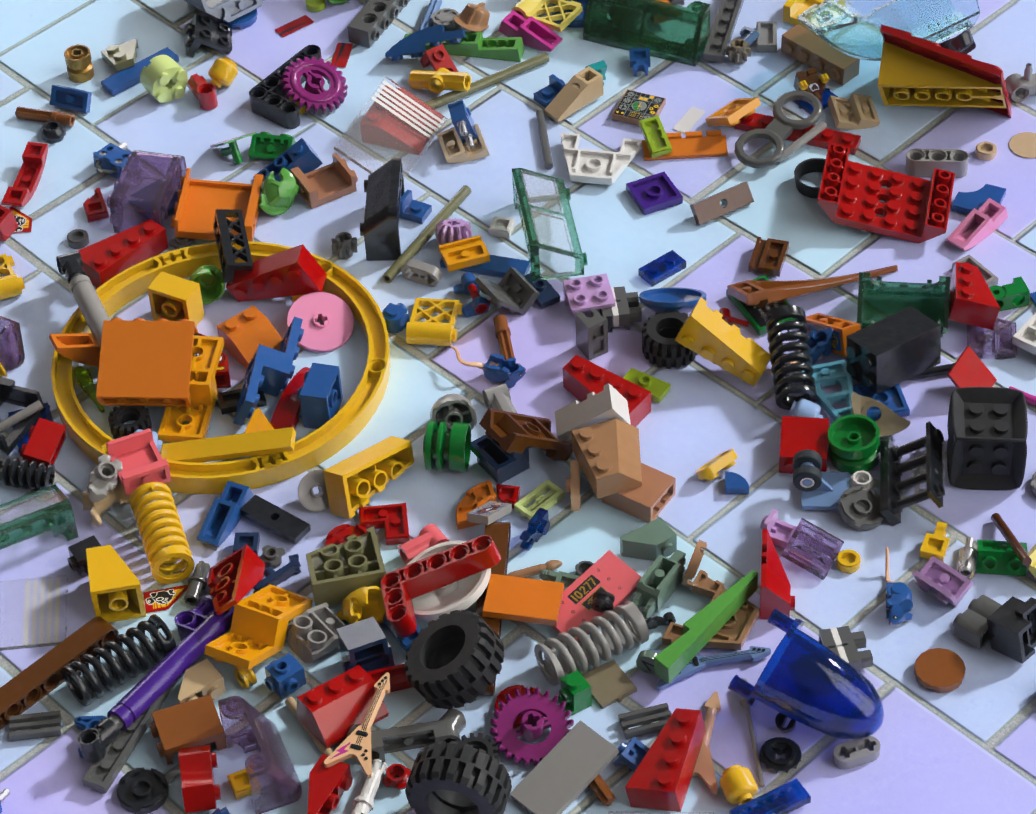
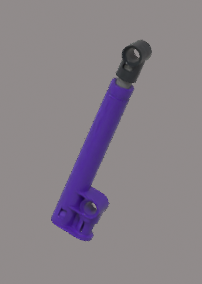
M203 595L200 598V604L195 609L182 611L175 616L174 622L181 642L108 711V718H103L94 728L85 729L77 736L79 747L86 762L96 763L102 760L106 755L105 748L119 736L120 730H127L133 722L185 673V670L190 668L204 654L206 644L224 635L231 628L234 606L218 615L212 602L214 597Z

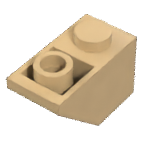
M207 658L185 670L178 694V704L210 694L212 700L219 698L222 694L226 693L223 676Z

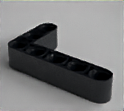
M307 45L249 91L250 105L253 113L286 129H295L300 125L298 104L285 98L288 91L282 92L284 87L281 86L282 74L291 62H296V59L300 58L303 60L304 57H308L311 60L312 57H316L319 61L322 56L318 45ZM304 76L301 78V84L306 81Z

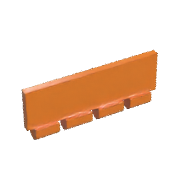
M721 130L706 131V136L704 137L702 131L685 132V138H682L681 132L666 133L672 147V153L655 158L651 157L645 140H642L644 161L728 156L726 135L721 136Z

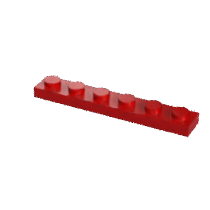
M753 113L740 118V122L734 125V129L742 131L765 129L775 118L770 115ZM814 125L804 129H793L794 131L786 140L795 142L812 129ZM826 128L807 142L806 145L828 149L829 143L850 147L849 154L855 155L861 143V136Z

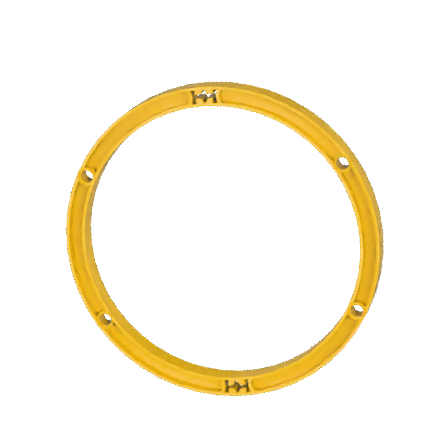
M248 241L252 262L293 248L273 243ZM213 242L172 250L144 260L112 277L96 289L108 316H112L128 302L148 292L147 288L161 271L180 278L190 277L197 268L203 265H213L222 271L217 244ZM238 244L233 245V247H235L238 250L243 248ZM310 253L327 274L323 291L338 296L348 304L367 339L369 347L367 365L356 391L348 402L324 425L296 441L294 451L213 463L167 460L171 481L164 484L170 488L171 492L222 494L228 481L248 486L250 489L279 483L300 475L337 454L366 427L384 398L389 382L391 368L390 345L386 322L378 304L370 292L356 278L334 263ZM239 257L235 260L238 263H246ZM79 307L71 315L61 334L91 333ZM54 350L51 379L55 403L61 422L66 426L68 435L77 447L99 465L98 458L103 454L108 455L106 443L114 439L105 434L92 422L77 399L75 380L79 363L64 357Z

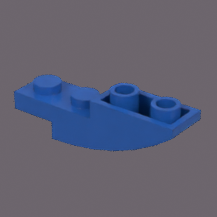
M443 24L419 30L392 46L385 53V57L391 58V61L403 60L404 55L410 54L411 58L422 57L423 52L427 51L426 44L429 43L430 47L441 45V41L448 40L450 44L462 42L461 38H466L465 30L445 32Z

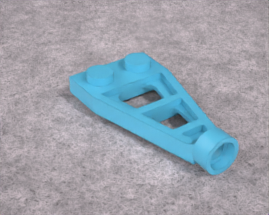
M845 360L813 365L814 373L812 377L815 379L816 401L834 421L846 415H854L851 404L853 392L852 377L846 370L847 364ZM840 383L842 391L826 394L821 387ZM846 401V408L835 410L831 404Z

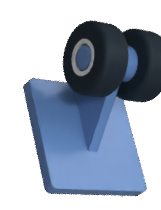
M809 449L797 452L793 457V468L795 470L793 472V485L801 491V508L807 510H838L839 499L843 492L850 488L849 473L821 472L822 458L819 453Z

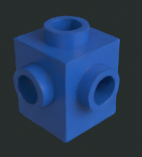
M291 653L272 661L265 667V684L271 692L275 691L280 698L294 693L298 688L306 684L304 667Z

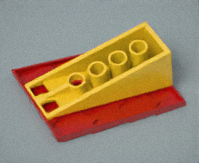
M881 24L880 31L884 42L877 86L884 106L986 108L1011 118L1012 110L1008 98L1009 93L1006 89L1003 70L1000 67L972 59L971 55L943 48L938 43L911 36L910 32Z

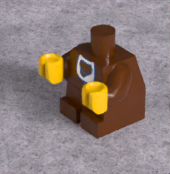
M813 67L796 73L793 86L797 91L812 93L821 102L823 100L822 93L825 91L826 83L830 78L826 73L818 76L817 70Z

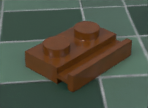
M758 237L748 265V272L755 270L758 271V274L780 277L789 249V241L770 238L761 240V237Z

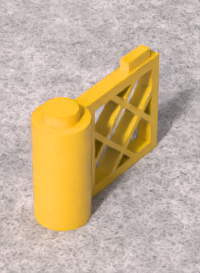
M2 254L0 255V263L3 264L0 266V275L6 274L7 276L0 277V300L21 295L22 290L25 289L22 276L17 277L12 266H15L12 256Z
M416 298L410 322H407L406 344L452 346V343L457 341V329H454L457 315H462V307L464 305L460 304V300ZM420 306H429V308L423 310ZM445 307L452 308L448 311L443 310ZM434 312L439 313V315L435 317H432L430 314ZM421 318H425V319H426V321H424V322H420V321H417V320H419V319H421ZM447 319L450 323H440V321Z

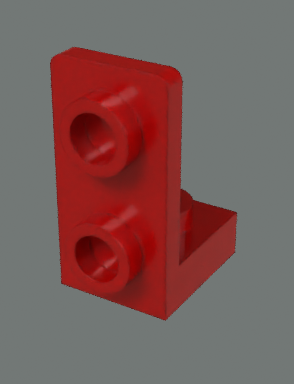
M443 44L425 51L420 60L423 68L430 65L435 71L439 68H446L450 72H459Z

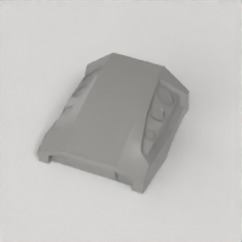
M326 602L306 610L288 624L286 633L287 643L290 649L304 663H313L317 658L322 657L339 646L336 629L346 625L328 608L329 605Z

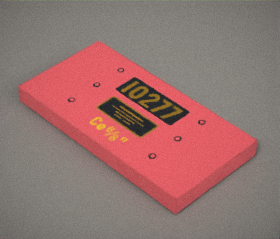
M608 550L564 590L557 626L551 627L558 633H567L570 628L579 627L582 622H590L593 617L602 616L603 613L597 612L591 607V603L594 601L593 594L597 591H606L613 594L615 601L612 604L615 608L623 604L636 592L641 576Z

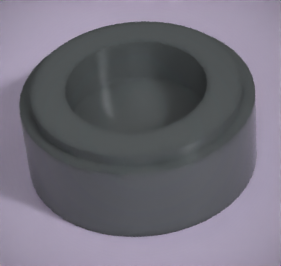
M75 229L69 232L67 235L69 247L73 249L86 247L89 244L88 233L83 229Z

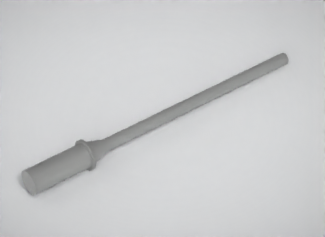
M742 678L737 681L741 699L740 705L743 706L746 712L759 785L763 788L765 787L750 711L753 701L750 697L747 679Z

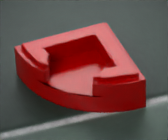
M497 484V497L499 501L512 504V509H514V504L519 500L520 486Z

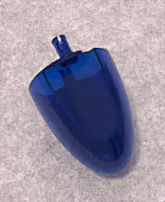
M775 608L767 622L786 632L785 636L775 649L755 686L735 675L728 689L747 699L748 705L752 708L760 701L808 727L837 739H862L875 734L882 726L884 708L873 683L826 646L802 632L803 620L800 618L794 620Z

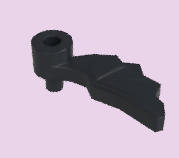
M667 612L663 617H649L645 621L648 630L661 625L669 626L670 622L675 623L676 619L672 612Z

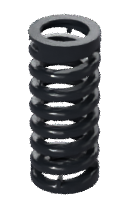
M783 305L773 308L766 313L764 319L768 333V349L771 354L770 362L772 365L773 384L775 386L776 405L784 410H790L794 400L798 402L801 398L815 403L817 392L815 379L812 377L814 370L810 366L812 358L809 355L811 349L808 345L809 337L806 334L808 328L805 324L807 323L805 311L794 305ZM786 318H797L795 321L778 323ZM800 340L798 342L782 343L784 341ZM802 350L801 352L784 354L786 351ZM803 361L801 363L785 364L787 362ZM805 371L803 373L788 375V373L790 372ZM802 381L806 382V383H804V384L794 385V383H797V382H802ZM792 393H806V394L803 395V396H790V395H789V394H792Z
M153 614L147 621L139 622L136 628L127 629L125 635L119 634L115 637L114 641L105 642L103 648L97 647L92 651L91 655H83L80 662L73 661L64 666L62 673L73 696L81 705L88 706L93 699L103 697L104 692L101 684L107 691H113L115 684L112 677L118 684L123 685L126 683L124 671L129 677L135 678L138 673L136 666L141 671L148 670L149 664L147 659L152 664H158L160 657L157 651L165 657L177 645L165 622L158 615ZM160 628L162 629V631H163L164 634L166 635V639H165V638L163 637V635L160 633V631H159ZM145 630L150 633L153 643L145 635ZM134 637L138 639L140 647L134 642ZM123 644L127 646L130 656L123 649ZM111 650L116 653V656H117V658H118V660H119V663H118L117 660L112 656ZM100 657L105 660L108 670L101 663ZM89 664L94 667L98 679L89 669ZM81 673H82V675H83V677H84V680H85V682H86L88 688L90 689L91 693H89L87 687L85 686L84 682H83L82 679L80 678Z

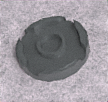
M864 487L848 488L843 492L838 501V512L841 518L849 526L858 530L867 531L878 527L884 518L880 513V496L872 490H863Z

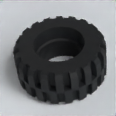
M466 610L450 611V614L444 613L439 616V619L430 621L424 630L421 629L416 640L413 639L410 644L411 649L406 653L405 672L409 683L432 706L442 709L464 707L465 703H472L476 700V697L482 696L487 692L488 686L493 685L496 681L495 677L497 674H500L502 669L501 663L504 662L503 642L477 613Z
M442 741L428 745L417 754L406 783L405 794L410 807L414 808L416 814H504L512 788L509 773H507L503 764L498 763L497 758L493 755H487L486 751L480 748L479 750L472 747L473 745L466 743L462 745L454 741L450 743Z

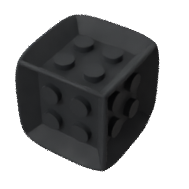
M964 387L953 390L949 403L947 423V473L950 485L971 490H1012L1020 488L1024 479L1027 459L1028 419L1024 393L1016 389L999 387Z

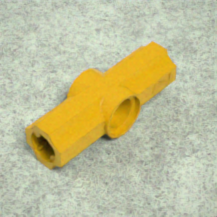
M439 68L436 71L412 70L409 73L408 82L409 86L413 89H428L438 94L443 92V90L468 91L470 89L471 76L467 72H450L446 68Z

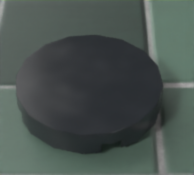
M143 767L127 772L120 779L116 793L121 807L126 811L134 814H148L158 810L166 802L169 796V786L163 773L153 768L145 770Z

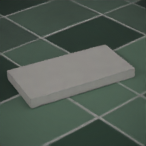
M580 720L515 787L510 796L531 814H562L619 753L618 748Z

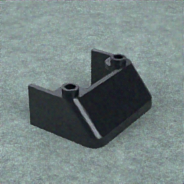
M402 158L391 159L368 175V180H364L366 204L364 223H360V236H364L367 261H394L401 255L399 213L401 196L405 193Z

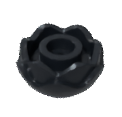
M48 121L42 126L40 135L44 141L52 144L56 141H62L66 135V130L61 123Z

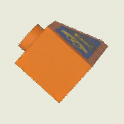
M822 313L806 316L807 323L805 324L810 332L812 330L818 332L819 330L832 328L834 333L831 352L840 354L841 357H847V336L861 330L860 324Z

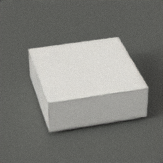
M494 216L489 228V236L510 239L516 225L515 219Z

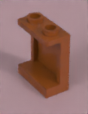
M211 694L151 712L154 723L149 724L153 739L157 737L159 739V742L156 743L160 758L165 756L167 765L173 764L171 756L179 753V749L202 746L212 742L215 743L217 751L227 748L225 732Z

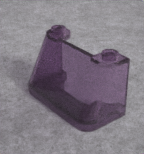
M231 696L218 700L222 727L225 732L228 748L238 745L243 748L244 753L254 750L258 751L250 755L245 762L252 794L251 802L255 814H262L298 801L302 795L301 782L274 722L240 696Z

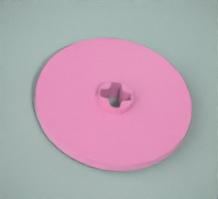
M326 292L309 293L297 299L289 309L287 327L291 324L294 316L303 319L301 328L304 329V333L298 345L313 352L336 350L347 343L353 333V313L348 304L336 295ZM321 319V321L324 322V325H320V323L317 322V320Z

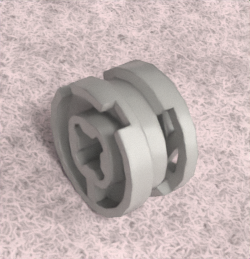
M450 8L439 9L432 15L433 26L443 24L445 32L460 30L461 27L454 22V17L459 13Z

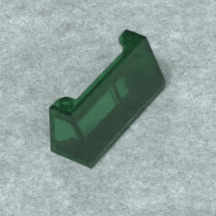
M588 0L583 40L628 51L631 48H650V56L696 67L704 53L710 36L711 4L694 1L687 7L657 0Z

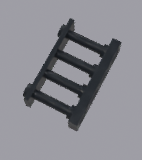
M930 421L926 423L925 437L900 447L895 446L889 438L880 441V513L892 526L901 523V512L904 508L927 499H931L938 508L943 507L945 490L943 487L942 442H944V437L940 429H936ZM926 446V454L901 463L903 455ZM926 464V472L901 481L902 473ZM926 482V490L901 499V494L904 490Z

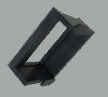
M0 377V406L6 402L27 407L40 400L44 407L20 421L6 439L0 433V450L9 456L46 409L39 391L16 386L14 380Z

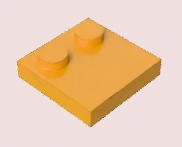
M758 97L734 99L705 118L708 126L728 125L732 127L740 122L739 119L743 116L746 117L755 113V108L760 106L761 102Z

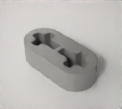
M408 259L401 267V272L405 278L429 287H435L443 277L438 267L416 259Z
M863 736L840 743L833 750V763L836 767L845 770L873 762L880 756V741L873 736Z

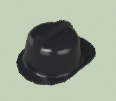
M971 26L952 39L939 43V45L946 49L968 54L976 48L970 31L974 26Z

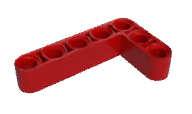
M482 535L391 571L383 576L381 579V589L386 616L397 636L408 637L417 628L412 603L413 598L489 569L500 562L501 554L491 536Z

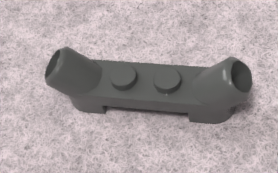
M450 708L438 721L391 727L377 731L371 730L372 760L380 759L382 762H385L386 753L427 747L442 741L446 743L455 742L457 739L461 741L459 734L466 727L464 714L457 709ZM361 724L352 726L347 733V737Z

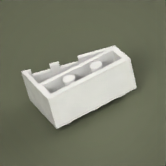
M608 383L603 386L604 390L596 395L594 392L587 394L586 400L580 403L577 400L554 411L557 437L562 441L572 442V430L614 418L631 425L627 400Z

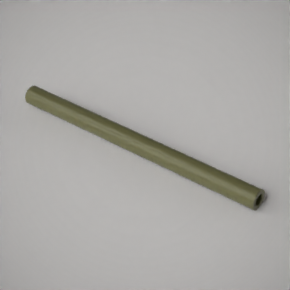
M546 52L472 82L468 91H451L426 101L424 104L432 109H437L549 62V56Z
M464 185L382 275L386 283H391L401 272V267L408 259H412L435 234L436 224L441 220H447L471 194L472 191L469 186Z

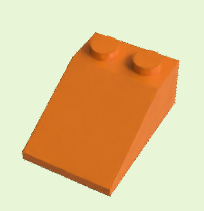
M254 305L217 325L218 336L224 338L223 348L246 369L259 344L278 351L280 349L282 337L268 318Z

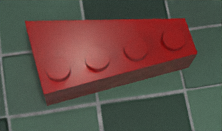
M150 219L78 251L81 255L86 275L90 278L92 285L99 288L122 271L159 255L169 247L166 229Z
M302 244L252 262V271L235 270L233 282H227L226 288L237 302L305 295L313 292H322L327 274Z
M575 355L563 367V388L580 402L586 400L587 394L594 392L596 395L603 391V386L609 383L627 400L631 425L636 427L651 412L650 391L578 355Z
M680 708L674 710L625 786L631 807L681 812L706 732L701 710Z

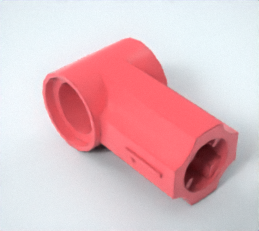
M429 524L423 527L419 536L398 546V552L402 561L407 565L424 550L449 540L435 524Z

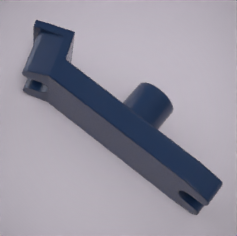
M290 555L289 563L277 571L272 567L265 569L263 575L266 578L259 581L253 587L255 589L253 593L270 584L277 586L294 574L300 573L299 555Z

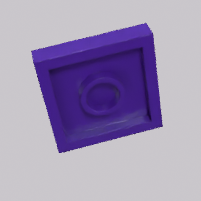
M665 171L626 183V191L643 215L683 203V196Z

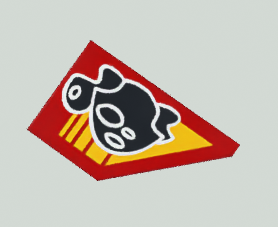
M9 207L18 224V228L13 233L31 232L32 218L14 207Z
M189 585L143 592L146 613L169 609L183 595Z

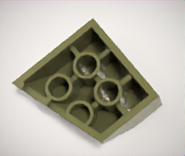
M374 526L366 529L367 533L356 537L354 534L346 537L347 541L339 545L329 544L306 554L315 606L325 602L328 605L343 603L347 595L361 587L377 586L381 588V579L386 575Z

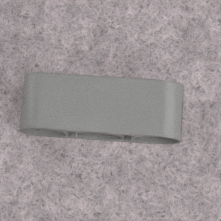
M910 149L906 154L905 172L913 177L931 178L933 170L936 168L955 173V178H962L967 175L969 155L966 151L960 149Z

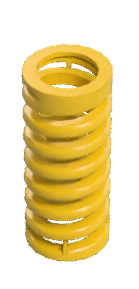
M161 482L145 483L132 492L130 506L145 548L151 573L156 581L163 584L183 581L193 572L195 562L189 549L171 490L166 484Z

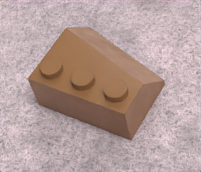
M614 418L572 430V451L597 499L642 486L639 428Z

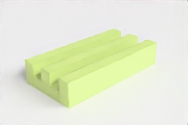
M547 479L514 504V511L516 513L521 512V516L523 518L528 517V521L532 523L564 499L565 491Z

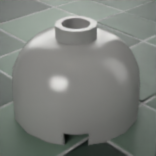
M446 394L433 404L430 411V421H436L438 429L440 422H446L449 433L454 422L470 423L471 430L477 424L476 411L470 400L463 395Z

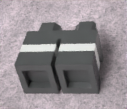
M625 286L611 287L616 306L599 309L601 316L608 319V333L613 332L612 327L624 326L625 329L630 330V323L642 322L638 292L626 293Z
M849 626L819 630L818 647L830 682L840 681L841 675L853 673L854 676H860V669L873 666L871 650H857L866 648L867 642L864 631L851 632Z

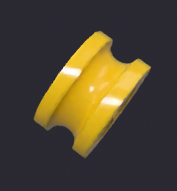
M252 669L245 671L234 670V675L242 688L247 689L250 683L253 685L257 683L256 675Z

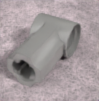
M505 383L482 391L487 409L517 413Z

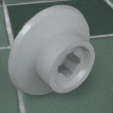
M323 470L310 471L301 479L298 486L300 503L304 508L312 512H322L330 508ZM314 487H318V490H319V493H318V494H317V493L314 494V492H313V488H314Z

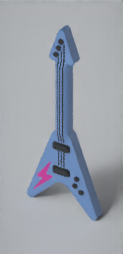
M750 646L749 650L707 657L696 655L670 684L661 679L656 684L657 690L661 691L704 670L708 666L745 660L756 662L769 656L771 649ZM650 649L658 654L661 652V650Z

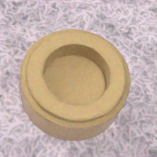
M988 141L980 142L976 145L975 155L983 161L993 160L997 155V147Z

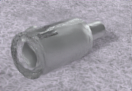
M967 537L965 546L960 548L956 570L968 579H972L975 575L977 550L973 548V537Z

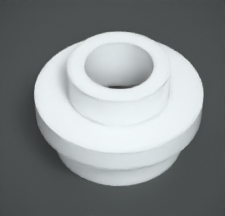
M857 471L850 478V487H864L863 490L867 491L873 488L874 480L870 473L866 471Z

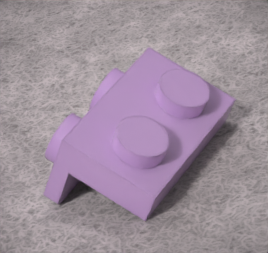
M933 555L920 572L915 570L912 573L916 579L915 584L924 592L930 590L935 593L934 597L944 605L950 603L957 607L973 586L972 580Z

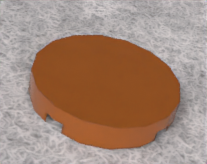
M934 648L919 655L915 662L914 674L917 682L927 690L928 688L934 689V692L945 693L959 688L965 677L966 667L958 654L948 649Z

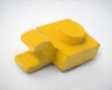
M938 521L934 534L926 532L919 557L930 559L933 555L944 562L950 545V538L946 537L947 523Z

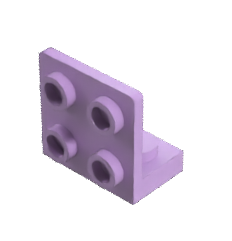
M607 273L563 280L565 306H570L572 313L590 311L591 308L597 310L616 306Z

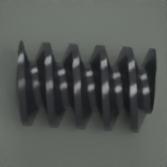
M8 458L3 465L2 482L5 486L12 485L16 488L21 487L22 489H31L32 491L39 490L44 493L50 490L54 483V464H50L46 468V464L41 462L38 467L37 462L32 461L29 466L27 459L20 463L19 458H14L11 463V460Z

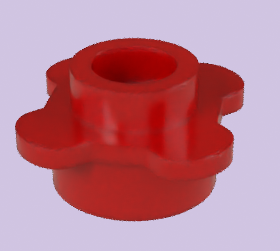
M402 764L390 765L386 770V777L382 780L385 787L393 786L399 790L405 789L411 770Z

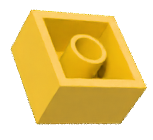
M161 271L147 288L153 321L160 319L156 315L159 314L169 321L188 319L194 321L197 326L205 316L199 283Z

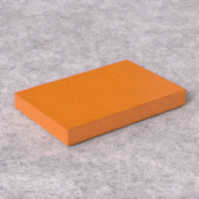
M491 574L482 611L483 617L557 626L564 583Z

